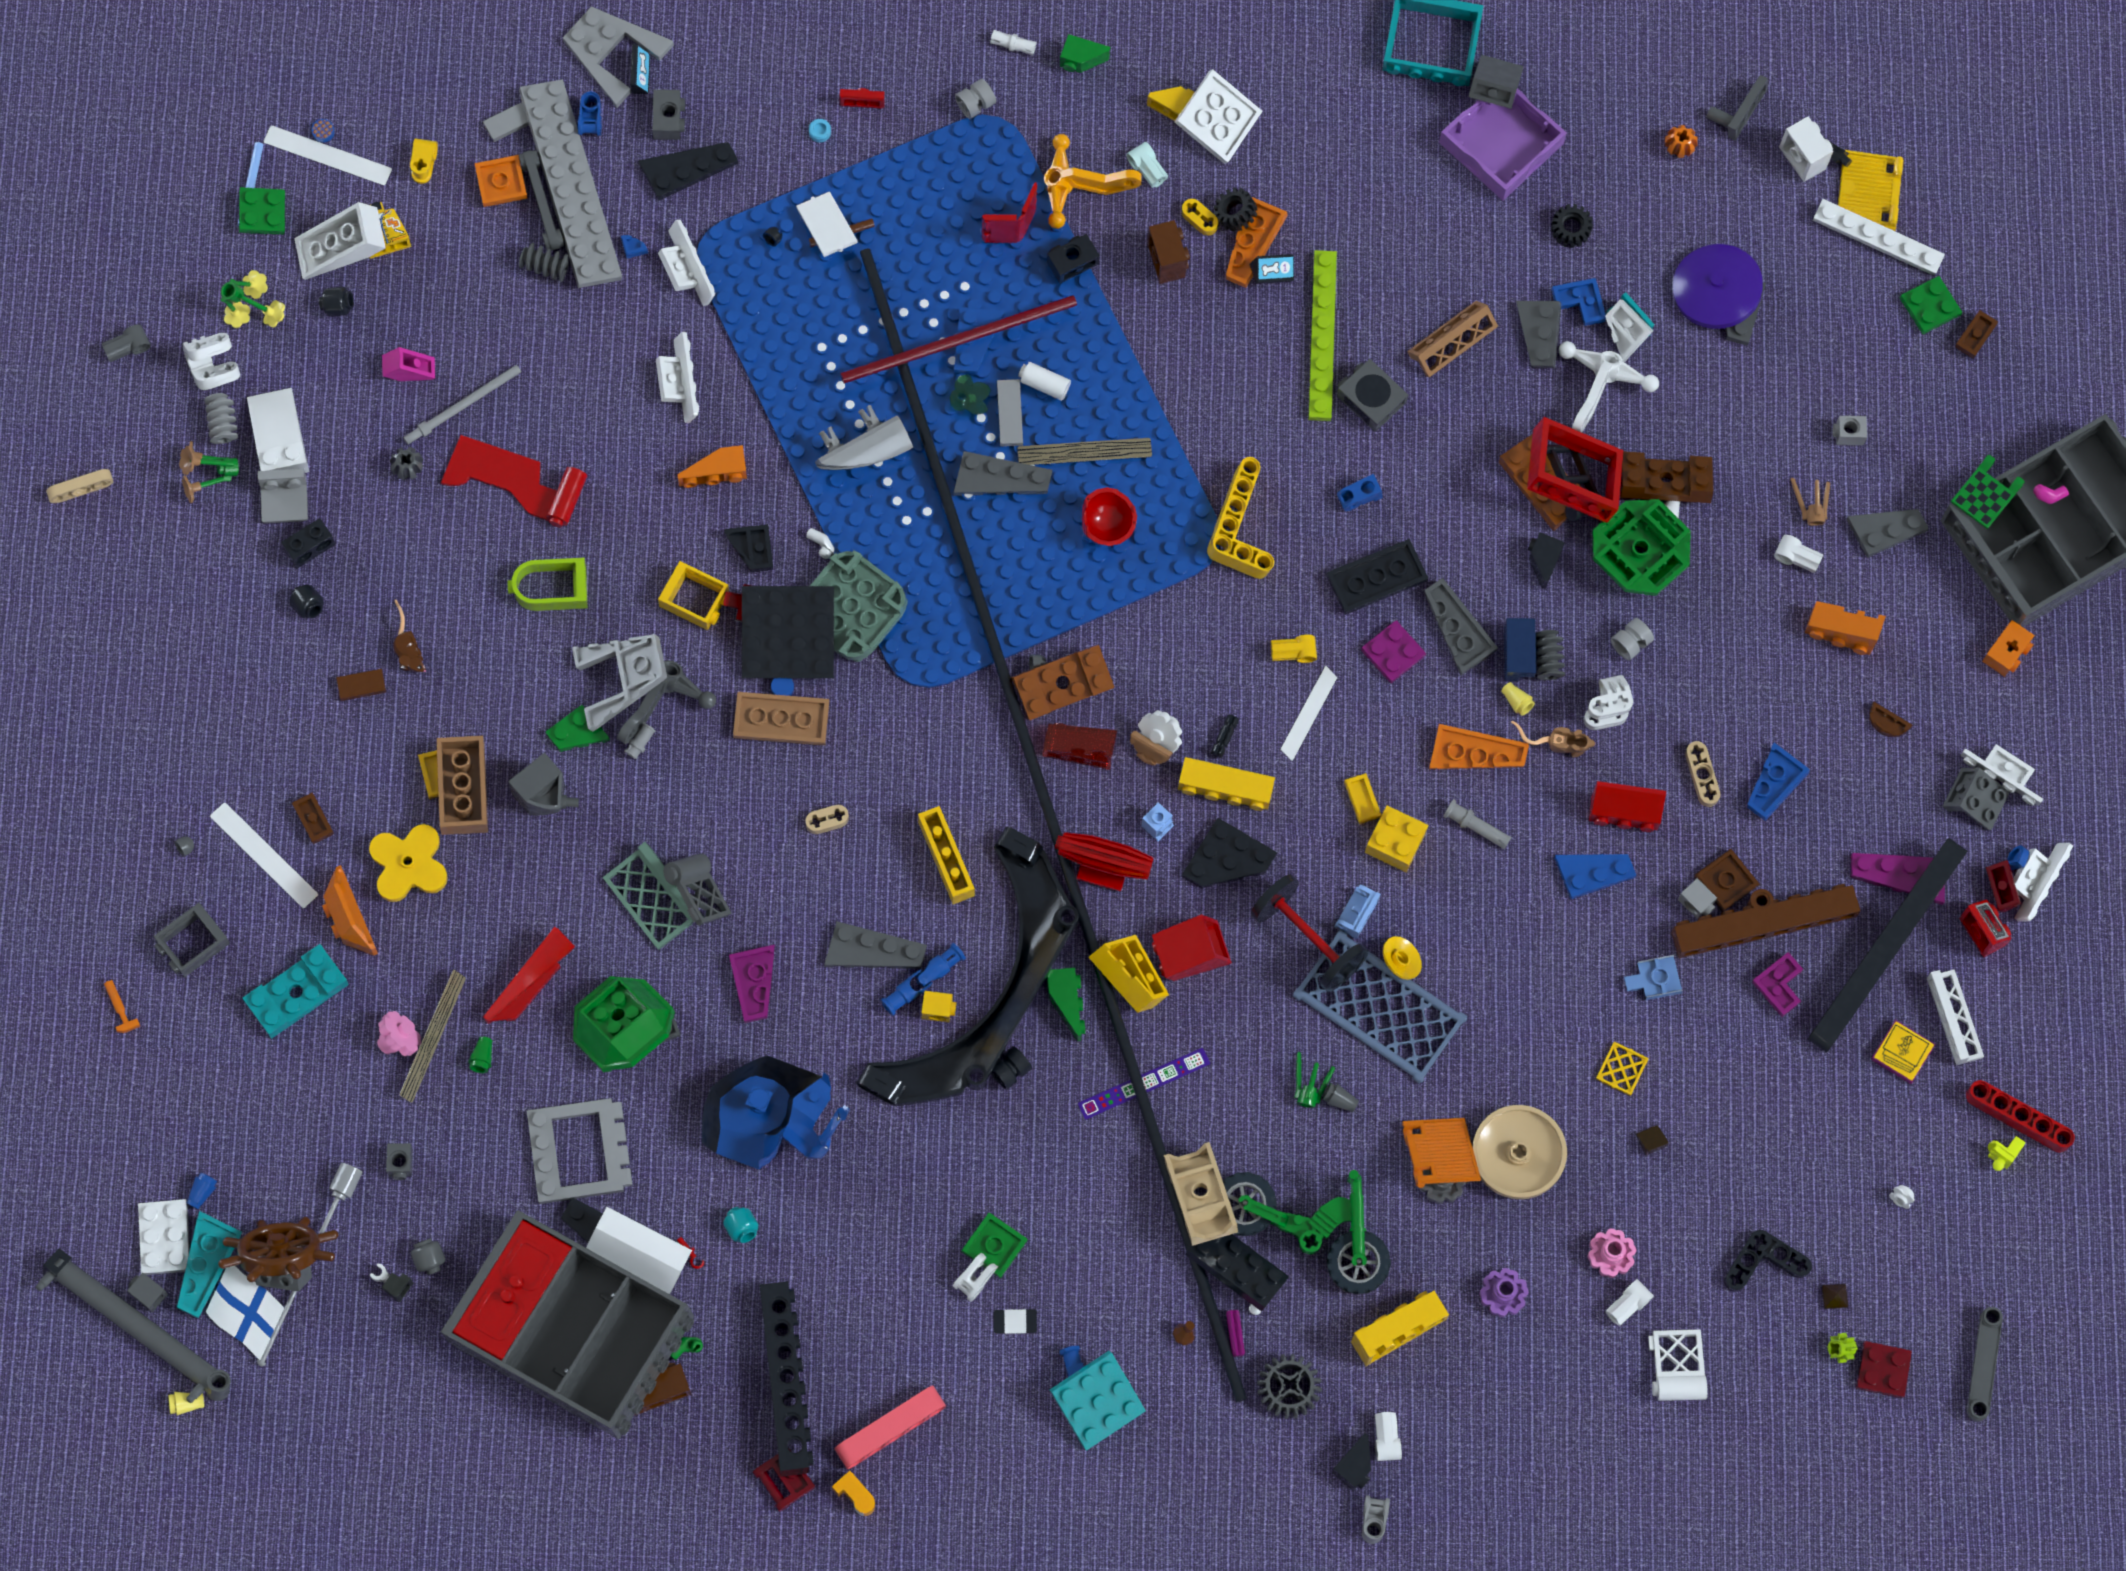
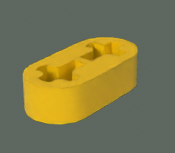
M1188 199L1183 203L1182 216L1203 235L1210 236L1216 233L1218 218L1196 199ZM1188 207L1191 209L1195 207L1196 214L1194 212L1188 213ZM1204 221L1207 223L1211 221L1212 227H1204Z

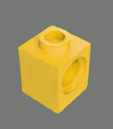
M925 991L922 1019L950 1023V1016H955L957 1002H952L953 994Z

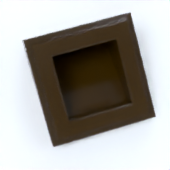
M1658 1125L1636 1134L1645 1155L1663 1149L1669 1144Z

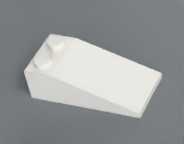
M360 202L294 238L302 278L305 280L366 259L385 249L377 207Z
M292 388L247 397L261 471L304 468L305 473L309 472Z

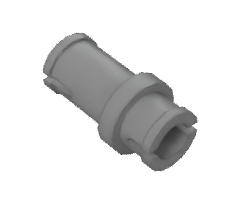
M643 723L633 740L631 739L628 742L629 746L624 752L637 760L639 754L646 750L644 747L656 730Z

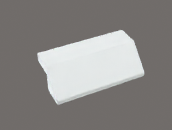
M606 1207L586 1247L668 1294L671 1293L692 1250L608 1207Z

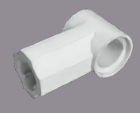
M1784 535L1774 557L1781 563L1787 565L1795 564L1815 574L1823 554L1802 545L1799 539L1791 535Z
M1638 1279L1606 1310L1608 1317L1619 1327L1633 1313L1641 1310L1654 1297Z
M1382 1412L1375 1414L1377 1435L1375 1451L1377 1461L1401 1460L1402 1450L1401 1441L1397 1433L1396 1413Z

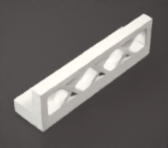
M1940 970L1931 972L1927 977V981L1956 1065L1982 1059L1984 1055L1955 970L1943 973ZM1947 977L1951 978L1953 984L1950 992L1947 991L1943 980ZM1950 998L1959 1002L1961 1008L1958 1014L1954 1013ZM1957 1020L1967 1025L1968 1031L1965 1036L1962 1035ZM1965 1041L1974 1046L1976 1054L1969 1056Z

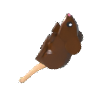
M395 600L401 622L398 636L394 639L393 648L399 658L400 667L404 671L426 672L422 662L424 661L422 653L417 646L418 644L412 631L404 632V613L397 600Z

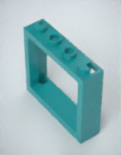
M1395 0L1382 70L1394 75L1400 73L1416 79L1422 77L1433 82L1444 81L1455 86H1469L1484 5L1457 0ZM1400 9L1474 22L1465 71L1391 58Z

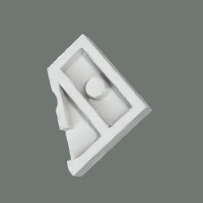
M1619 300L1605 316L1608 326L1612 330L1613 341L1617 344L1620 356L1624 362L1653 332L1651 327L1624 300Z

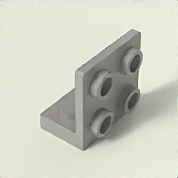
M304 468L258 471V481L261 487L262 522L307 521V477Z

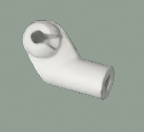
M813 528L808 530L806 537L821 546L819 554L822 558L829 559L830 555L834 554V547L828 536Z

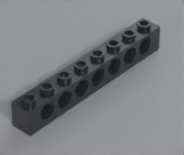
M788 1281L761 1284L760 1294L781 1477L810 1473L809 1466L814 1465L812 1451H807V1442H811L810 1427L805 1428L804 1419L808 1418L807 1404H802L801 1398L802 1395H806L805 1382L799 1381V1372H803L802 1357L797 1358L796 1349H801L799 1334L794 1335L793 1326H798L797 1312H792L791 1303H795L794 1288L789 1289ZM776 1305H783L786 1309L782 1313H775L773 1308ZM779 1328H786L788 1330L785 1336H778L775 1332ZM781 1351H788L791 1353V1356L783 1360L778 1357V1354ZM784 1374H791L794 1378L791 1382L785 1383L781 1381V1377ZM787 1397L796 1399V1403L792 1406H786L783 1401ZM795 1420L799 1425L796 1429H788L786 1427L787 1422ZM792 1444H799L802 1447L797 1453L790 1452L788 1448Z

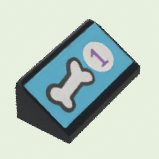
M633 44L630 79L631 93L648 94L650 54L637 44Z
M1293 254L1257 256L1249 264L1256 284L1292 282L1294 280Z

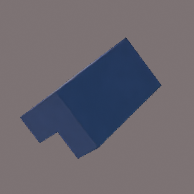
M1506 618L1504 625V681L1518 682L1520 677H1535V619Z

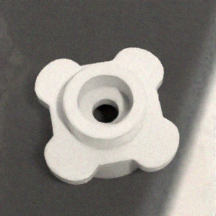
M1904 1185L1895 1187L1893 1189L1894 1193L1889 1195L1896 1205L1909 1209L1910 1203L1914 1202L1913 1191Z

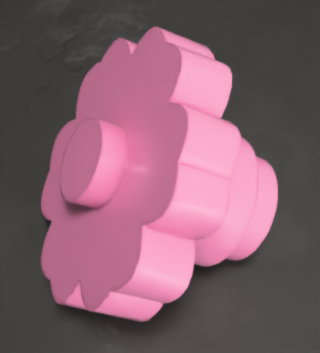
M396 1011L388 1012L378 1023L381 1035L377 1044L385 1054L399 1051L403 1056H411L421 1045L420 1034L415 1030L414 1023L406 1016H400Z
M1609 1229L1606 1234L1599 1232L1589 1243L1592 1250L1589 1251L1587 1257L1592 1268H1599L1601 1276L1614 1278L1618 1272L1626 1274L1635 1263L1633 1259L1636 1253L1634 1242L1631 1238H1625L1624 1232L1621 1230Z

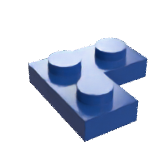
M1596 278L1552 286L1554 301L1561 302V309L1579 306L1584 326L1606 322V314Z

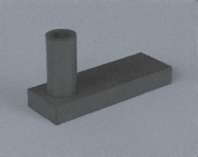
M1759 75L1735 116L1712 106L1706 118L1728 128V138L1736 141L1768 90V78Z

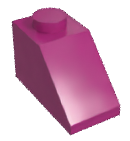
M398 347L382 355L383 377L397 381L435 379V357Z

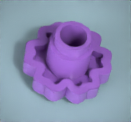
M1507 1268L1502 1269L1500 1273L1491 1271L1483 1279L1484 1287L1480 1290L1479 1295L1482 1305L1490 1306L1489 1310L1492 1315L1505 1317L1508 1312L1516 1315L1519 1310L1524 1308V1298L1527 1297L1529 1291L1526 1281L1518 1279L1516 1271Z

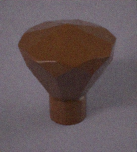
M1188 1321L1186 1324L1175 1326L1172 1333L1175 1341L1184 1346L1191 1344L1195 1338L1194 1323Z

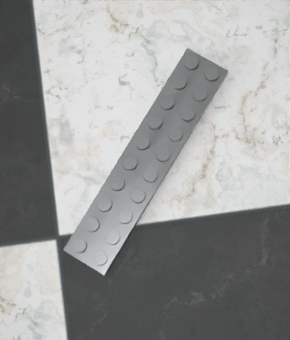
M563 79L520 87L519 93L577 287L582 288L621 280V270L580 135H578V128Z

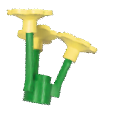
M252 270L248 276L243 278V281L230 279V282L222 286L221 301L227 305L224 317L226 324L239 328L242 324L249 322L250 316L248 314L251 309L248 305H243L240 302L242 300L262 310L265 315L263 319L264 324L272 328L276 327L278 322L283 320V311L285 310L283 303L274 300L270 306H263L244 296L245 293L254 299H258L262 293L267 291V278L264 274H259L258 271Z

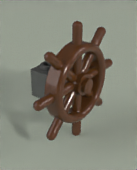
M303 1217L298 1223L281 1222L267 1224L264 1220H259L257 1222L258 1228L248 1232L241 1239L231 1237L223 1239V1245L237 1248L238 1255L221 1259L218 1262V1266L224 1269L240 1265L245 1271L249 1272L247 1280L249 1282L256 1281L257 1286L299 1292L312 1278L311 1265L316 1260L331 1262L335 1259L333 1252L320 1250V1243L337 1239L339 1233L336 1230L317 1234L312 1228L308 1227L310 1224L308 1217Z

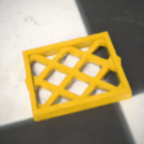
M1613 1042L1596 1080L1611 1086L1612 1089H1617L1631 1096L1649 1058L1633 1051V1049ZM1616 1048L1626 1051L1627 1054L1619 1056ZM1614 1050L1616 1057L1609 1059L1612 1051ZM1632 1055L1641 1058L1642 1061L1634 1063ZM1628 1057L1631 1064L1623 1067L1621 1059ZM1617 1060L1620 1068L1612 1070L1610 1062ZM1607 1064L1609 1071L1602 1073ZM1643 1064L1638 1073L1635 1066ZM1633 1068L1635 1075L1627 1077L1625 1069ZM1621 1071L1624 1079L1616 1081L1614 1073ZM1611 1075L1613 1082H1609L1603 1079V1077ZM1635 1079L1631 1088L1628 1080ZM1626 1082L1628 1089L1625 1090L1619 1087L1618 1084Z

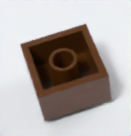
M1175 220L1149 226L1147 246L1159 284L1185 278L1186 269H1189V251L1187 247H1183L1181 241L1184 240L1181 227H1177Z

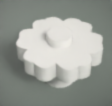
M1157 710L1153 714L1148 713L1138 723V727L1141 730L1140 734L1173 753L1182 744V740L1179 737L1182 734L1179 722L1166 712Z

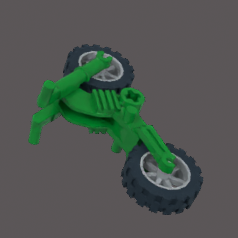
M1351 1170L1347 1178V1182L1351 1184L1350 1199L1344 1197L1334 1198L1318 1208L1312 1218L1277 1211L1275 1192L1269 1182L1260 1175L1251 1172H1239L1224 1179L1223 1184L1228 1198L1239 1204L1233 1207L1232 1211L1241 1209L1239 1220L1235 1219L1238 1232L1234 1234L1238 1236H1252L1262 1232L1269 1224H1272L1279 1230L1296 1236L1299 1240L1301 1251L1312 1255L1319 1251L1322 1239L1326 1240L1337 1226L1344 1222H1351L1350 1231L1339 1236L1328 1252L1327 1268L1333 1282L1345 1292L1367 1294L1377 1289L1385 1281L1390 1270L1391 1259L1388 1248L1382 1239L1374 1233L1367 1232L1366 1228H1364L1362 1177L1358 1171ZM1240 1187L1241 1197L1239 1199L1230 1195L1235 1189ZM1243 1187H1250L1255 1190L1248 1196L1245 1195ZM1257 1192L1261 1196L1263 1203L1252 1200ZM1244 1213L1250 1214L1254 1220L1243 1222ZM1312 1236L1315 1238L1314 1242L1317 1246H1311L1309 1249L1305 1247L1306 1242L1304 1238L1310 1239ZM1351 1246L1352 1256L1344 1253V1251ZM1371 1250L1376 1257V1261L1366 1259L1367 1254ZM1342 1256L1351 1260V1264L1342 1267ZM1366 1264L1376 1265L1372 1275L1365 1268ZM1349 1268H1355L1353 1279L1347 1276L1344 1271ZM1360 1268L1368 1278L1356 1280Z

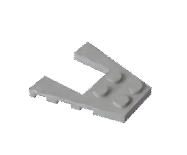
M591 6L563 37V42L578 61L584 65L590 76L600 85L601 90L611 99L613 105L618 108L629 96L631 89L601 67L600 63L625 36L659 61L674 46V42Z
M657 635L633 637L626 641L614 640L600 645L598 643L589 644L587 647L581 648L577 646L572 647L575 665L580 671L614 656L617 658L623 692L584 708L589 730L595 731L667 678L660 639Z

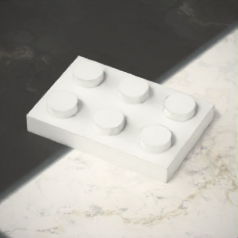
M186 1199L138 1203L141 1274L153 1275L185 1272L190 1251Z

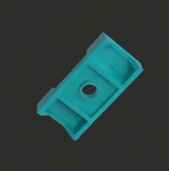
M321 944L301 956L302 960L265 986L261 984L242 998L271 1039L349 985L347 979ZM294 987L303 989L302 995L298 998L290 996V991Z

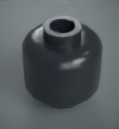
M343 286L326 288L322 293V297H319V307L329 317L345 316L354 307V297L352 292Z
M306 584L296 587L292 591L289 600L290 606L300 617L305 619L315 618L323 610L324 599L312 585Z

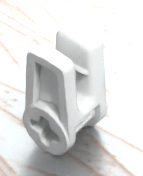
M980 1253L953 1284L955 1289L959 1288L968 1296L967 1300L970 1302L979 1295L986 1282L998 1268V1266L992 1263L976 1278L975 1273L984 1265L983 1262L986 1260V1256L983 1253Z

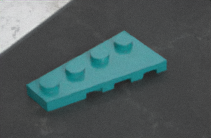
M199 1211L177 1309L197 1319L199 1318L223 1271L218 1266V1262L221 1259L230 1257L234 1250L233 1247L224 1246L223 1239L226 1237L239 1239L242 1234L241 1231Z

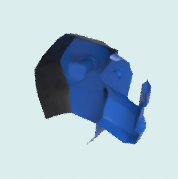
M767 1055L732 1071L711 1087L704 1105L702 1117V1143L716 1154L759 1170L776 1156L782 1139L807 1159H822L829 1151L833 1133L840 1121L846 1120L850 1109L844 1105L838 1108L822 1135L817 1136L813 1127L831 1099L829 1076L824 1072L823 1076Z

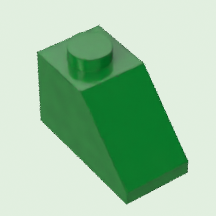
M1068 34L1060 56V67H1063L1068 72L1076 71L1082 73L1108 61L1110 47Z

